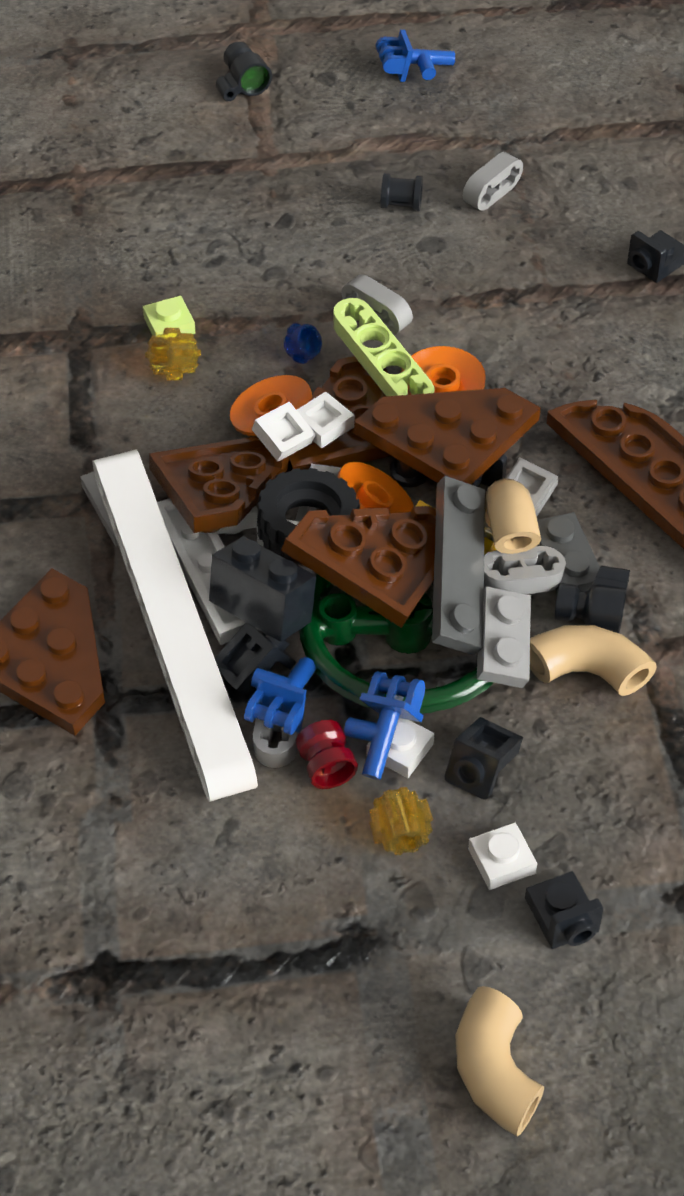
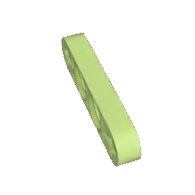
M347 298L335 305L333 311L335 332L386 396L408 395V386L411 395L435 392L432 381L369 304L358 298ZM368 340H378L383 345L377 348H368L362 343ZM388 366H399L404 371L399 374H389L383 371V369Z

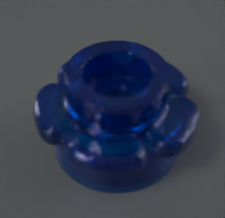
M294 323L287 328L288 335L284 337V348L286 353L295 362L305 364L320 353L322 339L319 331L314 326Z

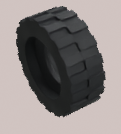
M297 468L287 473L282 472L275 479H270L265 484V489L261 490L259 494L257 534L259 540L263 541V547L299 565L301 563L281 551L285 539L297 526L286 520L285 514L287 510L295 507L309 506L327 510V513L331 516L350 515L353 509H360L359 499H356V492L353 487L350 488L347 485V481L334 476V473L318 471L315 468H309V470Z

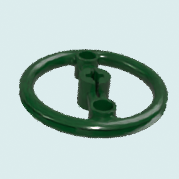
M315 573L316 584L312 620L299 630L305 656L315 662V672L329 687L343 697L370 708L360 700L361 693L368 692L370 683L354 676L343 668L332 657L323 640L331 645L339 646L351 642L356 634L385 635L388 645L397 652L406 654L417 653L425 649L430 643L432 636L433 607L431 599L425 594L401 628L367 605H356L352 597L346 594L334 593L328 595L334 584ZM476 667L473 671L456 681L444 686L425 689L419 712L424 714L453 708L481 694L493 682L477 680Z

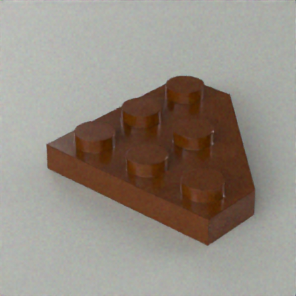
M355 356L338 359L330 369L328 380L322 388L317 387L312 394L313 400L322 393L327 392L355 415V420L381 397H386ZM352 428L323 448L312 442V444L289 456V470L292 471V469L297 468L309 470L311 463L342 468L344 464L349 462L365 463L390 457L391 455L354 434V428Z
M506 388L381 397L354 421V434L437 483L444 476H448L472 485L539 421L541 407Z
M254 436L149 453V469L193 533H214L221 528L237 526L259 502V494L261 490L265 489V484L270 479H275L278 474L285 473L289 469V456L277 462L261 440Z
M431 506L413 507L411 512L389 513L388 508L353 509L350 515L328 516L327 510L308 511L285 539L281 551L402 628L434 583L436 509Z
M51 568L0 620V692L74 736L105 704L88 588Z

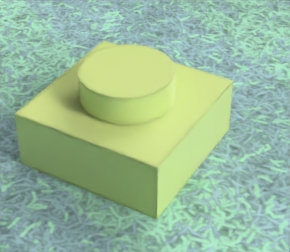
M182 296L143 306L144 319L156 344L196 333L195 321Z

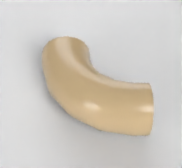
M503 478L489 486L485 494V521L491 528L495 549L501 553L514 554L535 548L540 543L541 536L529 491L523 484L514 479Z
M564 625L530 638V669L544 683H549L570 672H589L602 677L619 695L626 696L643 687L654 675L657 668L653 659L627 637L595 625Z
M482 986L476 989L467 1003L455 1034L457 1069L474 1104L500 1127L518 1137L531 1120L543 1095L544 1086L529 1078L517 1068L511 1057L510 1042L515 1029L523 1018L521 1010L502 992Z

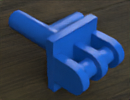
M400 30L398 37H381L375 44L384 71L389 74H398L400 82H406L410 64H418L423 79L431 80L436 76L434 65L453 66L455 63L454 51L412 49L406 30Z
M308 657L301 658L288 677L257 668L251 681V686L256 687L257 690L247 703L244 719L253 722L255 719L264 721V726L271 729L275 725L283 727L284 733L293 735L294 732L299 733L303 724L307 692L303 688L316 670L315 662Z
M377 671L371 679L368 692L361 693L360 700L379 714L378 721L375 723L350 717L345 723L344 733L346 737L371 742L362 771L363 776L381 780L399 718L422 723L424 715L419 711L425 694V683L423 680L413 679L409 683L406 682L404 676L395 675L392 679H389L386 673Z

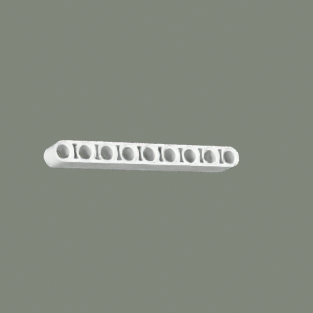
M135 449L93 460L94 474L106 512L208 801L211 802L255 789L258 786L257 777L249 750L139 452Z

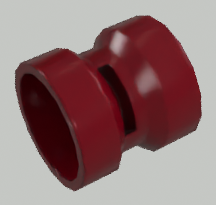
M321 720L314 722L298 733L295 739L296 747L300 756L309 762L307 773L315 788H335L348 782L355 776L358 764L353 752L344 746L346 744V736L337 721Z

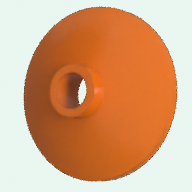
M435 346L420 350L411 356L432 381L435 387L434 393L481 390L485 387V370L481 362L467 351L449 346Z
M279 375L261 380L243 391L234 401L230 410L231 423L238 432L248 436H256L252 431L255 419L287 402H290L297 410L312 400V391L304 379L293 375Z
M349 462L344 464L338 472L337 477L339 479L343 478L347 481V485L355 490L356 499H359L360 509L388 508L389 513L411 512L414 507L411 498L401 485L388 474L374 466L362 462Z

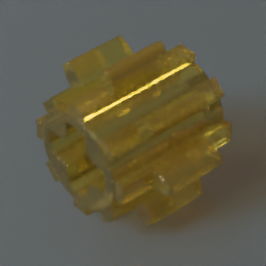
M164 328L163 334L152 336L147 343L149 348L148 352H145V358H148L150 362L149 367L153 374L166 375L167 380H182L183 374L194 373L199 365L197 363L198 356H201V350H198L196 346L197 341L193 338L194 335L192 333H181L179 328Z
M400 787V789L392 791L389 789L383 792L384 794L380 798H375L373 801L374 808L369 811L372 820L369 824L375 844L383 843L385 851L387 853L392 851L394 855L418 851L419 847L429 842L428 835L433 831L430 824L433 821L428 800L426 798L419 800L416 791L410 792L407 787Z

